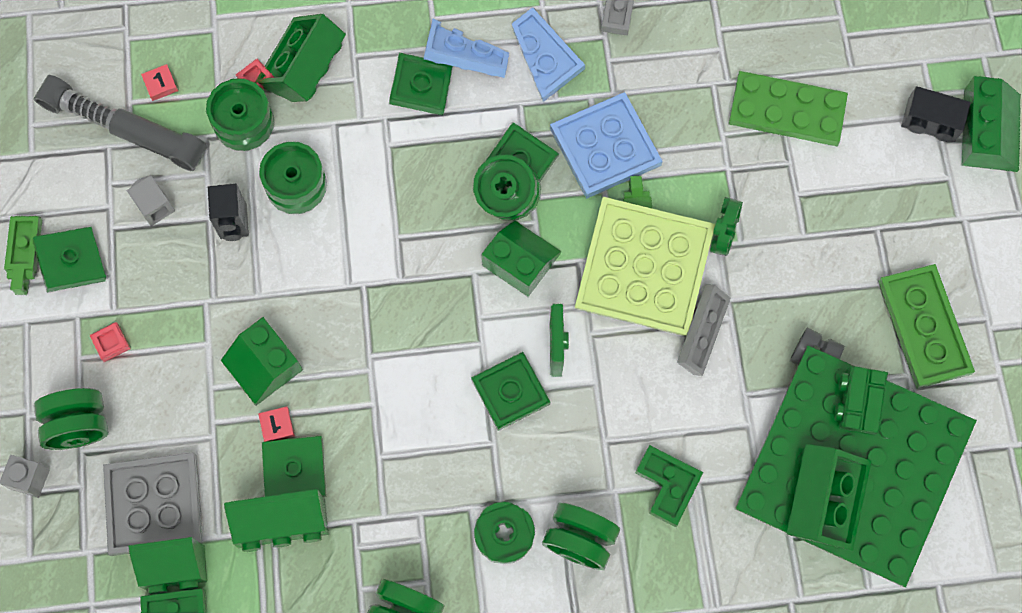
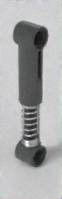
M47 75L33 98L38 105L50 112L58 114L64 110L68 113H74L76 116H81L82 119H88L89 122L94 121L96 125L101 124L103 128L109 130L110 134L168 158L177 166L188 171L195 170L207 148V145L201 139L192 134L184 132L180 134L122 108L110 110L109 106L103 107L102 103L96 104V101H90L89 97L84 99L82 94L78 95L77 92L72 91L73 89L68 83L53 75Z

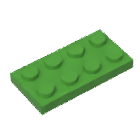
M739 71L728 124L837 147L840 143L848 93Z
M936 264L879 279L881 291L916 389L972 375L975 370Z

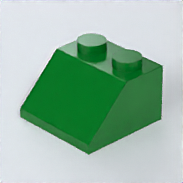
M513 221L497 233L481 254L482 266L529 297L559 257L561 251L517 221Z
M264 317L240 333L221 359V362L256 406L303 371L298 360Z
M193 537L128 545L138 587L148 590V594L168 592L167 587L179 586L180 590L198 588V583L207 582L205 545Z

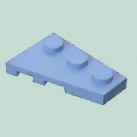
M533 7L512 23V29L543 102L585 70V64Z
M432 19L424 60L459 67L463 70L477 71L490 76L505 77L509 52L482 40L471 41L463 37L464 32L455 28L451 32L440 27V21Z

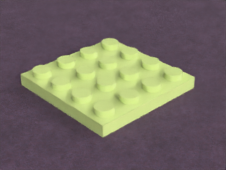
M603 197L575 309L687 336L715 224Z

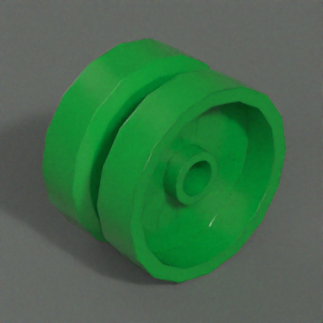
M230 79L220 83L213 89L207 99L206 114L218 140L226 147L236 151H249L261 146L269 139L274 129V116L264 90L255 82L247 79Z
M284 142L274 146L264 155L260 163L259 177L269 201L278 210L288 214H302L312 210L322 201L326 193L327 179L318 154L310 146L300 142Z
M500 154L487 159L478 168L474 177L473 192L477 203L485 212L501 220L516 221L527 217L536 208L541 197V183L537 173L524 160L513 155ZM511 184L512 187L508 188L507 193H505V186Z
M76 388L54 392L34 402L36 421L43 424L38 429L40 446L49 450H65L90 445L107 437L109 432L106 418L99 415L104 409L102 393L91 388Z
M558 503L552 518L560 528L547 529L542 545L571 562L596 570H605L610 553L602 545H615L620 527L610 520L584 508L567 503Z
M381 579L375 594L381 601L391 605V608L389 609L378 604L370 605L367 613H442L445 605L406 586Z

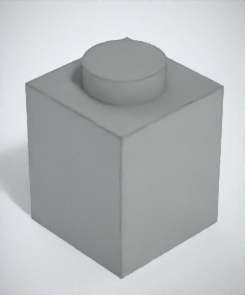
M151 175L135 181L132 187L126 190L150 226L175 212Z
M10 455L0 479V484L10 490L39 498L50 469L38 462Z

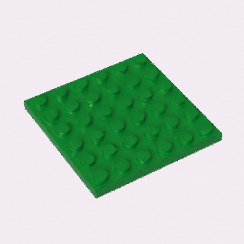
M807 346L735 510L787 533L788 520L795 497V487L798 482L801 459L806 444L836 448L871 460L853 551L801 538L798 539L906 588L977 420L887 381L880 433L873 435L839 429V421H835L834 416L837 403H842L844 391H839L841 373H847V369L854 365Z

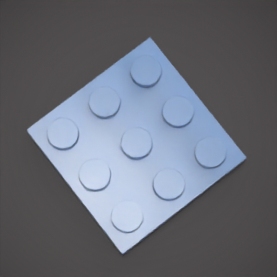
M625 92L550 124V130L586 199L630 180V176H640L662 166L663 161Z

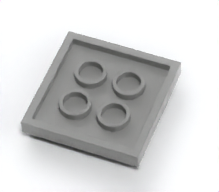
M194 452L103 464L109 556L129 554L128 545L193 537L203 544L197 460Z

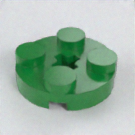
M725 197L721 213L725 215L717 218L713 234L718 235V237L714 236L710 248L711 253L724 256L729 254L743 202Z
M497 502L486 507L477 519L474 528L475 542L481 554L488 558L489 561L500 564H511L525 557L532 548L535 536L534 523L529 513L510 502ZM505 525L507 529L512 528L513 533L509 535L510 540L504 541L503 538H497L496 533L500 531L499 526Z

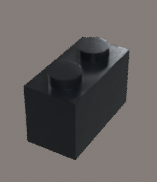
M916 86L908 98L901 127L907 128L916 134L924 133L934 136L943 142H956L964 131L971 102Z
M237 183L207 186L209 219L220 239L237 241L241 237L249 236L247 204Z

